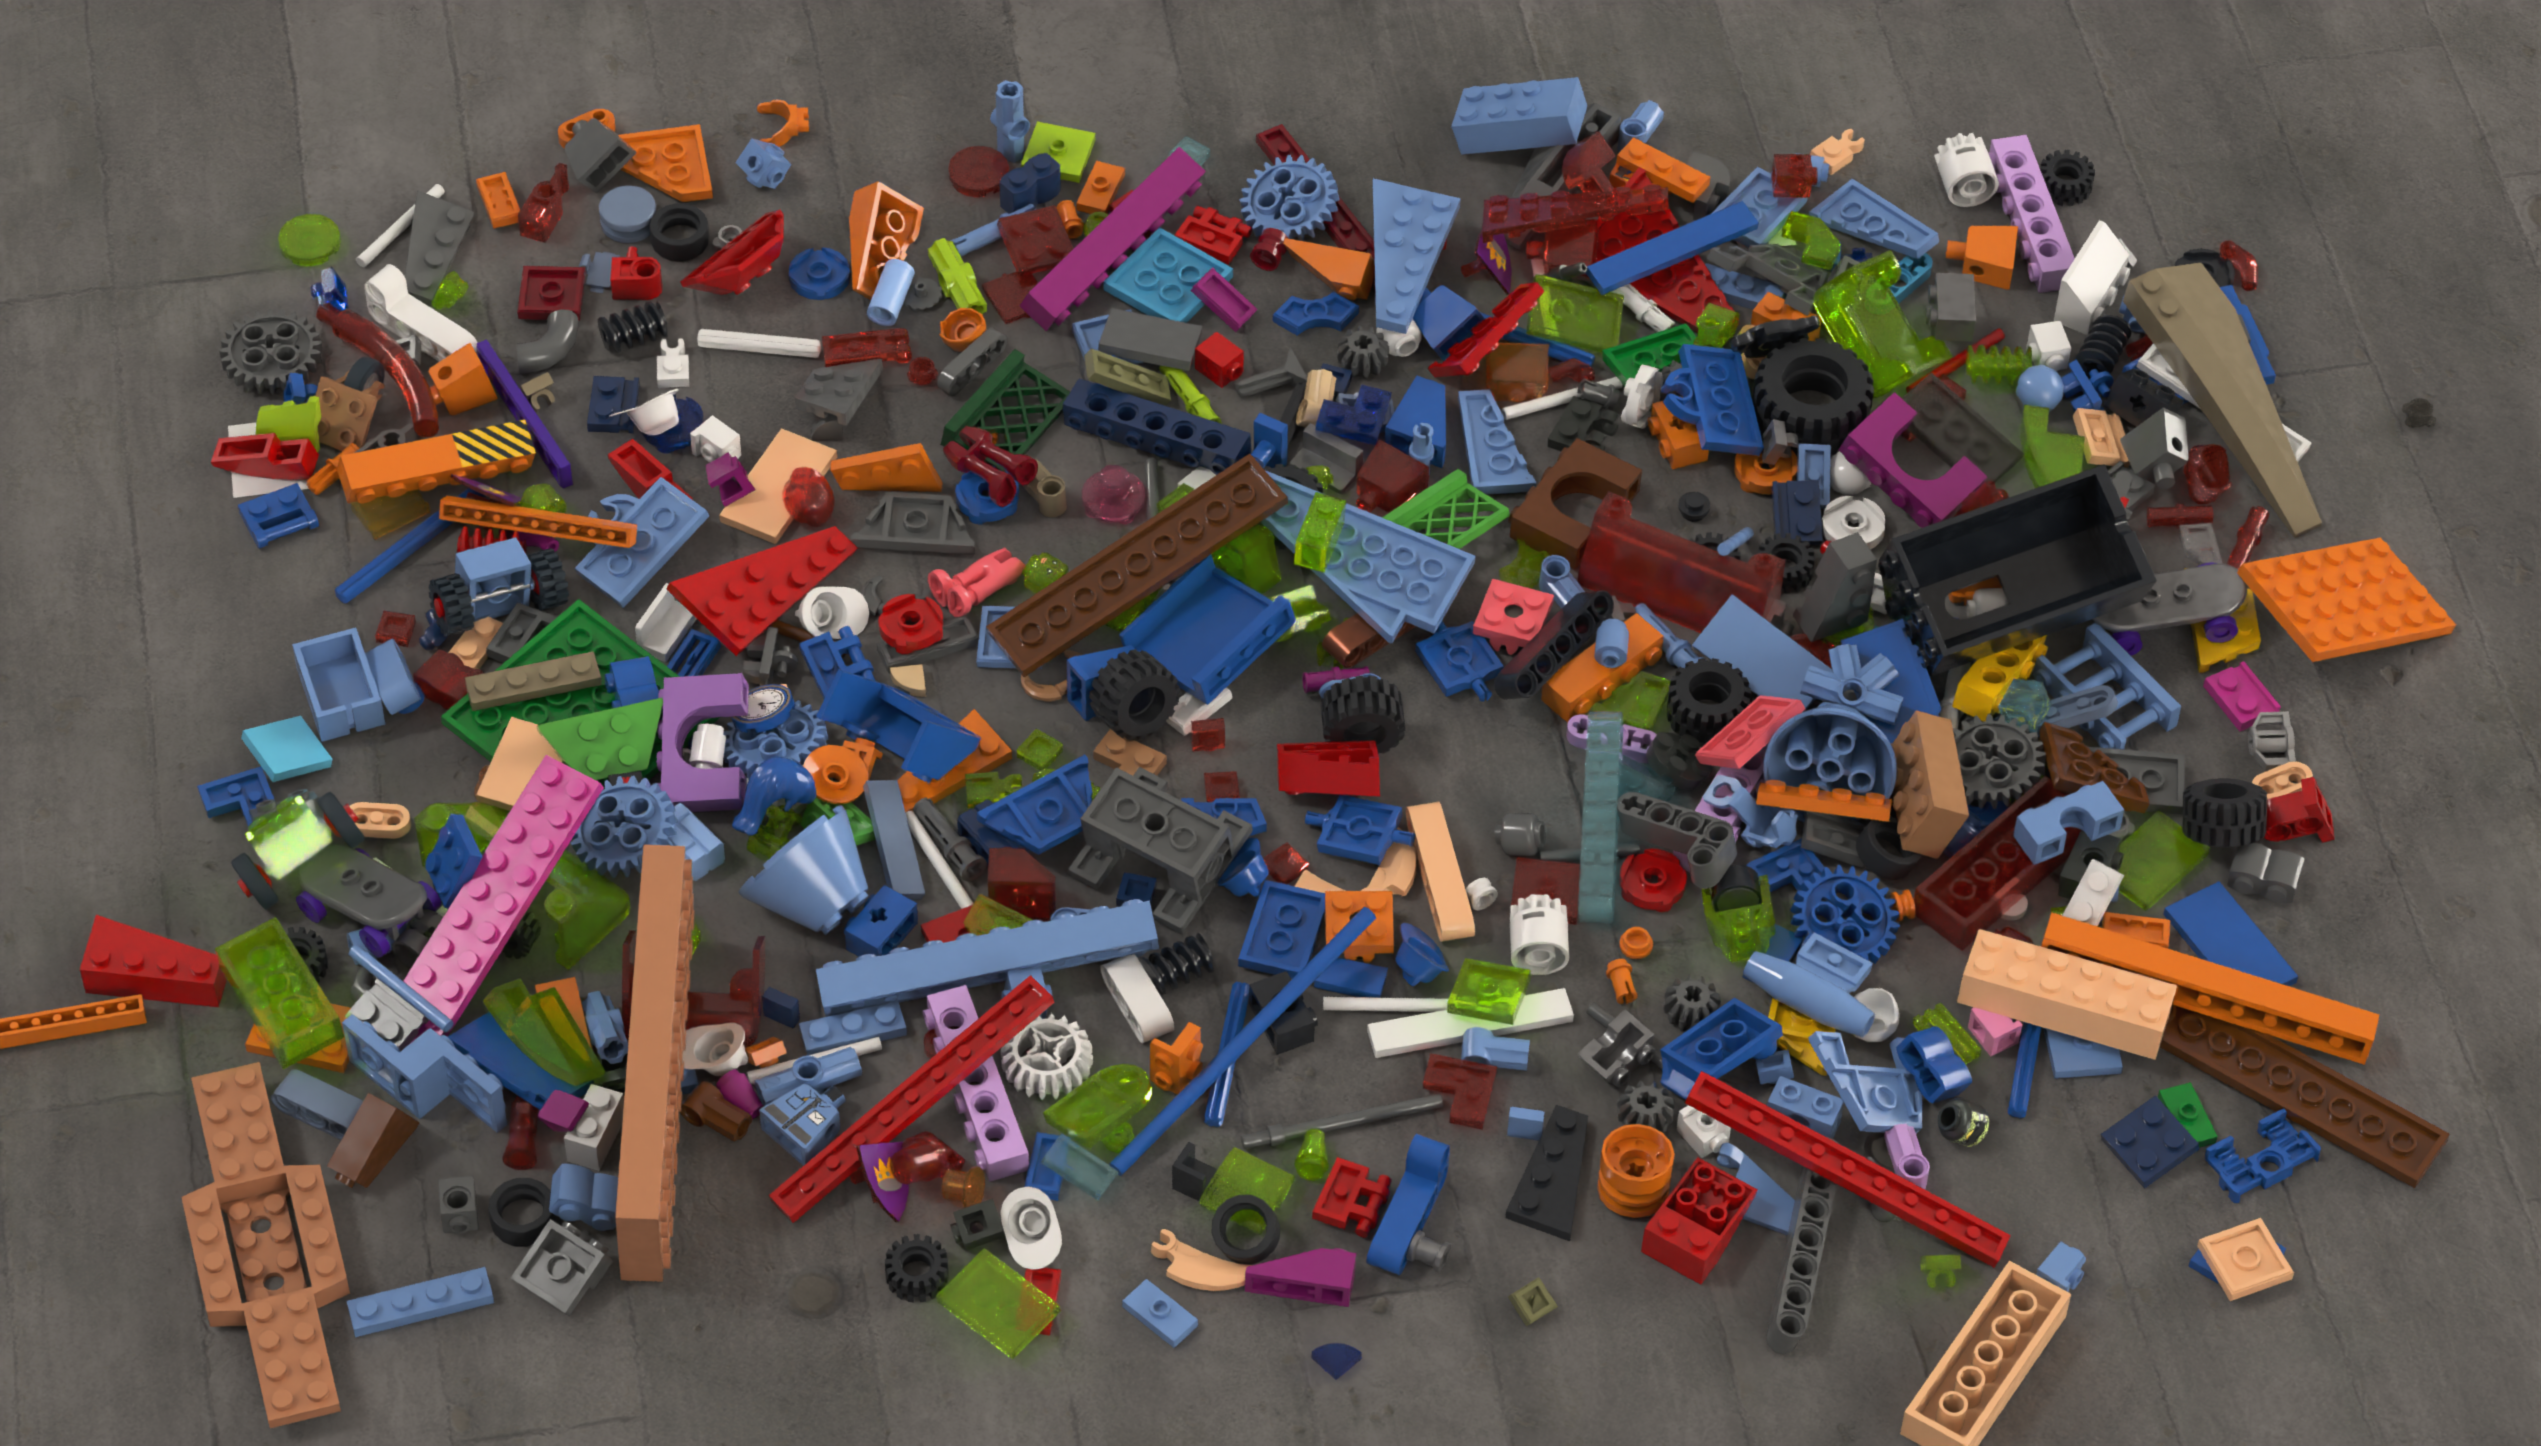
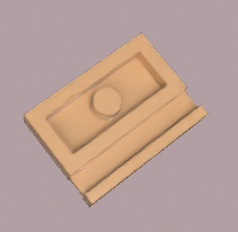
M2077 408L2073 414V420L2087 464L2114 466L2119 461H2122L2124 467L2128 468L2130 462L2120 441L2125 436L2120 416L2114 412L2110 415L2106 414V411Z

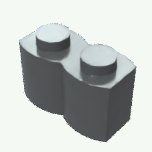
M2255 842L2238 846L2230 869L2227 886L2240 894H2260L2274 903H2292L2302 873L2304 858L2285 850H2271Z

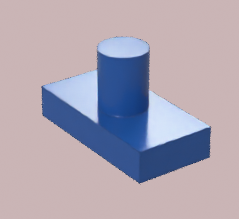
M1259 413L1254 420V450L1251 455L1262 468L1268 466L1275 468V464H1282L1283 467H1286L1288 424Z

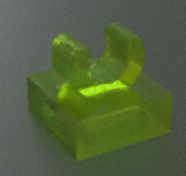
M1960 1255L1920 1256L1921 1270H1931L1927 1276L1929 1288L1936 1287L1935 1278L1939 1273L1947 1277V1287H1954L1956 1278L1951 1270L1961 1269Z

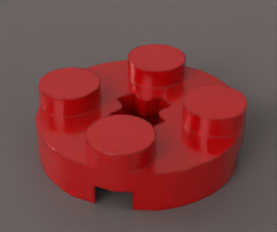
M904 594L889 600L882 608L883 613L878 619L880 635L888 645L895 647L896 652L907 655L915 650L927 648L940 641L943 637V612L940 606L931 598L925 596V600L915 599V594ZM906 620H911L912 622L917 623L914 625H906Z
M1655 848L1645 849L1644 854H1638L1635 857L1634 854L1628 856L1621 866L1619 878L1621 895L1625 901L1643 909L1656 910L1662 913L1671 910L1673 904L1682 898L1687 882V874L1680 866V860L1668 851ZM1652 875L1658 876V883H1650L1645 878L1650 879Z

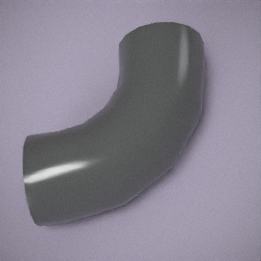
M561 309L552 312L547 318V331L542 337L534 341L516 344L519 374H529L549 369L568 355L576 343L579 327L578 317L573 311Z

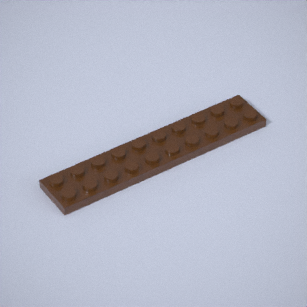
M1248 454L987 625V633L1021 675L1026 677L1288 504V497L1255 458Z
M2175 1005L2171 1007L2160 1048L2276 1112L2284 1108L2287 1111L2286 1117L2413 1188H2416L2448 1141L2450 1134L2271 1035Z

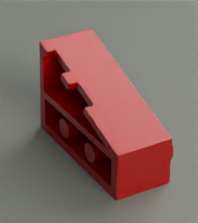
M1376 741L1277 744V781L1279 791H1285L1289 795H1299L1306 792L1380 797V766Z

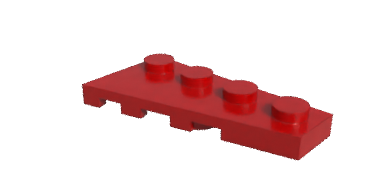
M1538 282L1520 284L1492 310L1493 318L1488 317L1478 322L1470 329L1473 333L1470 338L1462 341L1460 344L1456 342L1447 350L1450 356L1444 362L1438 363L1435 361L1427 369L1434 378L1457 375L1468 376L1479 368V361L1485 355L1497 349L1499 346L1498 341L1518 326L1520 317L1537 306V299L1545 291Z

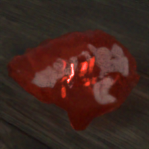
M2216 444L2196 445L2188 452V462L2184 465L2183 469L2188 482L2189 496L2197 504L2215 502L2233 485L2231 481L2229 482L2230 474L2226 449Z

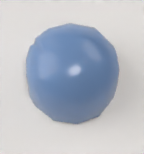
M2040 364L2027 368L2019 376L2016 395L2021 400L2024 411L2039 416L2051 412L2060 403L2063 397L2064 384L2060 375L2054 369Z

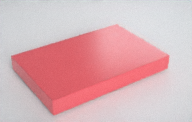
M1760 695L1699 749L1695 756L1700 764L1740 769L1769 743L1773 734L1782 724L1802 713L1805 707L1801 700Z

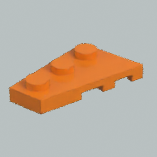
M921 443L831 461L830 471L841 490L942 492L943 482Z

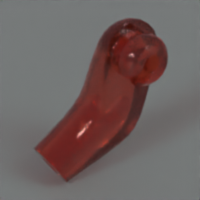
M2224 241L2219 247L2222 259L2227 261L2226 258H2228L2232 262L2233 267L2240 271L2241 285L2245 291L2257 289L2259 267L2255 257L2233 241Z

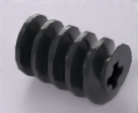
M651 301L646 302L644 310L641 306L636 305L633 307L632 313L628 309H624L621 312V318L616 313L610 314L609 321L605 317L598 318L599 332L603 344L608 351L609 347L613 346L616 352L620 353L622 342L629 349H632L634 338L637 339L640 345H644V335L646 334L652 341H656V331H660L664 338L668 337L666 318L658 301H656V306Z
M2102 315L2093 322L2088 336L2075 357V360L2077 359L2088 379L2091 378L2089 373L2093 369H2097L2099 373L2104 371L2111 373L2114 370L2115 364L2118 362L2119 356L2122 354L2123 348L2127 345V341L2132 334L2131 326L2124 319L2115 315Z
M1198 932L1196 938L1188 936L1185 938L1184 943L1177 941L1173 943L1172 948L1168 946L1162 948L1160 954L1153 952L1149 955L1148 959L1144 957L1138 959L1161 995L1166 994L1165 983L1167 982L1173 989L1178 988V977L1185 984L1190 983L1189 972H1192L1197 979L1201 978L1200 967L1202 966L1209 973L1214 972L1212 954L1205 939Z

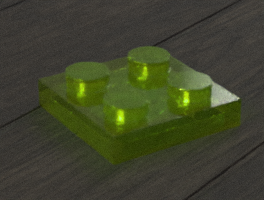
M1465 958L1447 1002V1013L1513 1025L1531 980V970Z

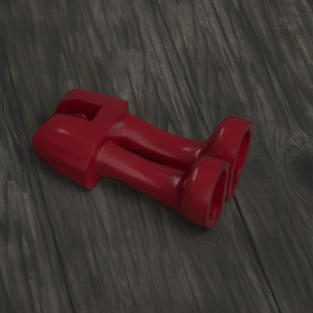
M965 426L959 433L962 441L969 447L968 450L954 441H950L943 448L944 455L955 469L965 473L973 472L989 484V497L993 503L1000 507L1007 506L1014 499L1016 494L1015 481L1022 486L1028 485L1033 481L1038 472V463L1035 459L1028 455L1013 454L997 447L992 443L993 437L990 432L977 427ZM986 458L993 460L1007 470L1008 473L995 468L984 460Z

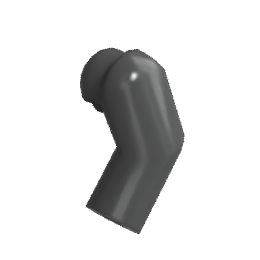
M364 967L358 968L351 988V999L355 1003L366 990L369 991L371 989L370 985L373 974Z

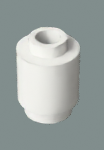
M714 724L698 725L697 731L693 733L689 761L691 766L701 769L722 768L726 743L723 727Z

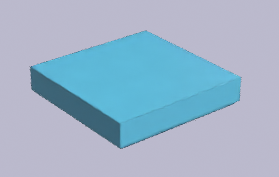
M302 716L246 729L242 732L241 739L272 782L331 767L332 757Z

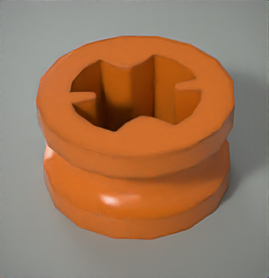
M1908 889L1903 890L1902 894L1891 892L1890 899L1896 900L1891 910L1899 912L1896 921H1902L1903 917L1914 919L1915 904L1911 892Z

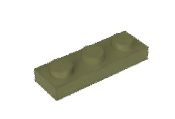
M1092 348L1084 355L1088 380L1164 406L1171 401L1167 376Z

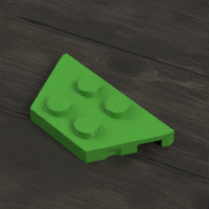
M658 698L540 724L536 727L539 734L544 736L554 748L559 758L569 767L596 781L607 779L608 775L648 769L663 699Z

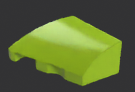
M311 396L307 403L297 405L291 400L284 402L282 405L271 404L261 406L258 411L255 435L275 433L280 441L309 438L316 451L319 452L318 424L321 420L319 397Z

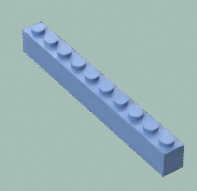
M1134 899L1123 903L1121 907L1111 909L1107 906L1095 907L1089 913L1077 916L1075 913H1065L1057 916L1056 920L1048 922L1031 920L1024 923L1023 927L1014 929L997 927L990 930L989 934L979 936L973 933L958 936L955 941L945 943L940 940L929 941L923 944L921 948L910 950L908 947H900L891 950L887 955L877 957L875 954L862 955L853 962L831 961L825 963L823 968L816 969L823 1009L825 1016L828 1017L894 1001L904 1002L919 999L964 985L967 988L1005 981L1007 971L1040 966L1042 973L1157 950L1159 945L1150 901L1142 902L1140 899Z

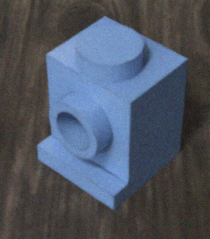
M2060 1241L2037 1269L2036 1275L2069 1293V1288L2074 1290L2083 1278L2084 1272L2081 1270V1267L2086 1262V1258L2080 1250L2069 1247Z

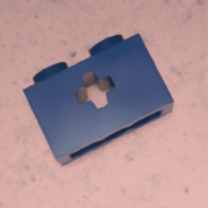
M884 885L876 895L872 894L869 896L863 910L847 922L844 928L846 950L858 957L866 954H875L876 957L889 954L891 950L898 947L918 924L917 903Z

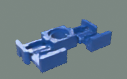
M2284 1108L2259 1121L2257 1132L2262 1138L2267 1136L2271 1144L2270 1147L2248 1157L2246 1163L2244 1158L2239 1159V1155H2235L2236 1149L2233 1147L2234 1138L2232 1136L2206 1148L2205 1160L2220 1176L2219 1186L2223 1191L2229 1190L2228 1197L2233 1203H2239L2242 1194L2259 1185L2265 1190L2292 1176L2293 1167L2312 1157L2316 1162L2319 1161L2321 1147L2304 1130L2300 1131L2298 1138V1132L2286 1120L2287 1111ZM2273 1162L2279 1169L2273 1172L2266 1171L2261 1167V1164Z

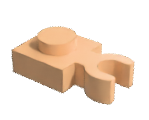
M1848 129L1843 132L1842 138L1839 141L1831 136L1813 148L1810 155L1824 157V163L1829 164V174L1832 175L1853 160V154L1862 151L1865 139L1860 138L1857 141H1851L1853 130Z

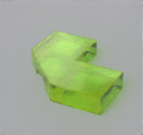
M1791 211L1782 228L1781 237L1807 244L1802 253V263L1831 270L1840 253V242L1821 218Z

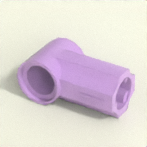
M1906 1123L1894 1125L1893 1128L1885 1131L1884 1139L1895 1174L1926 1189L1930 1166L1927 1158L1922 1155L1915 1129Z

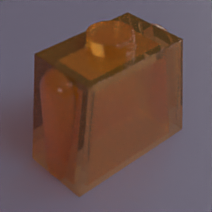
M1499 342L1497 349L1486 355V389H1490L1495 401L1526 402L1541 398L1548 391L1549 344Z

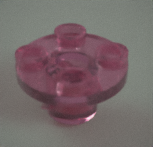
M1107 465L1100 472L1088 478L1083 486L1082 503L1085 513L1090 518H1096L1105 522L1131 523L1145 504L1144 485L1137 476L1126 471L1123 467Z

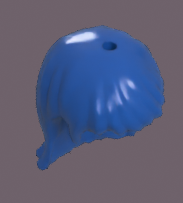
M773 757L762 762L750 776L742 810L734 817L732 827L739 832L753 836L757 833L765 814L774 802L785 799V812L789 811L796 803L810 804L813 802L817 792L811 773L796 761L784 757Z

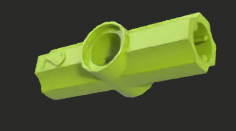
M945 238L936 240L928 248V257L938 273V280L943 294L947 298L951 297L957 309L972 308L983 315L987 312V303L977 287L972 266L968 262H963L952 241H947Z

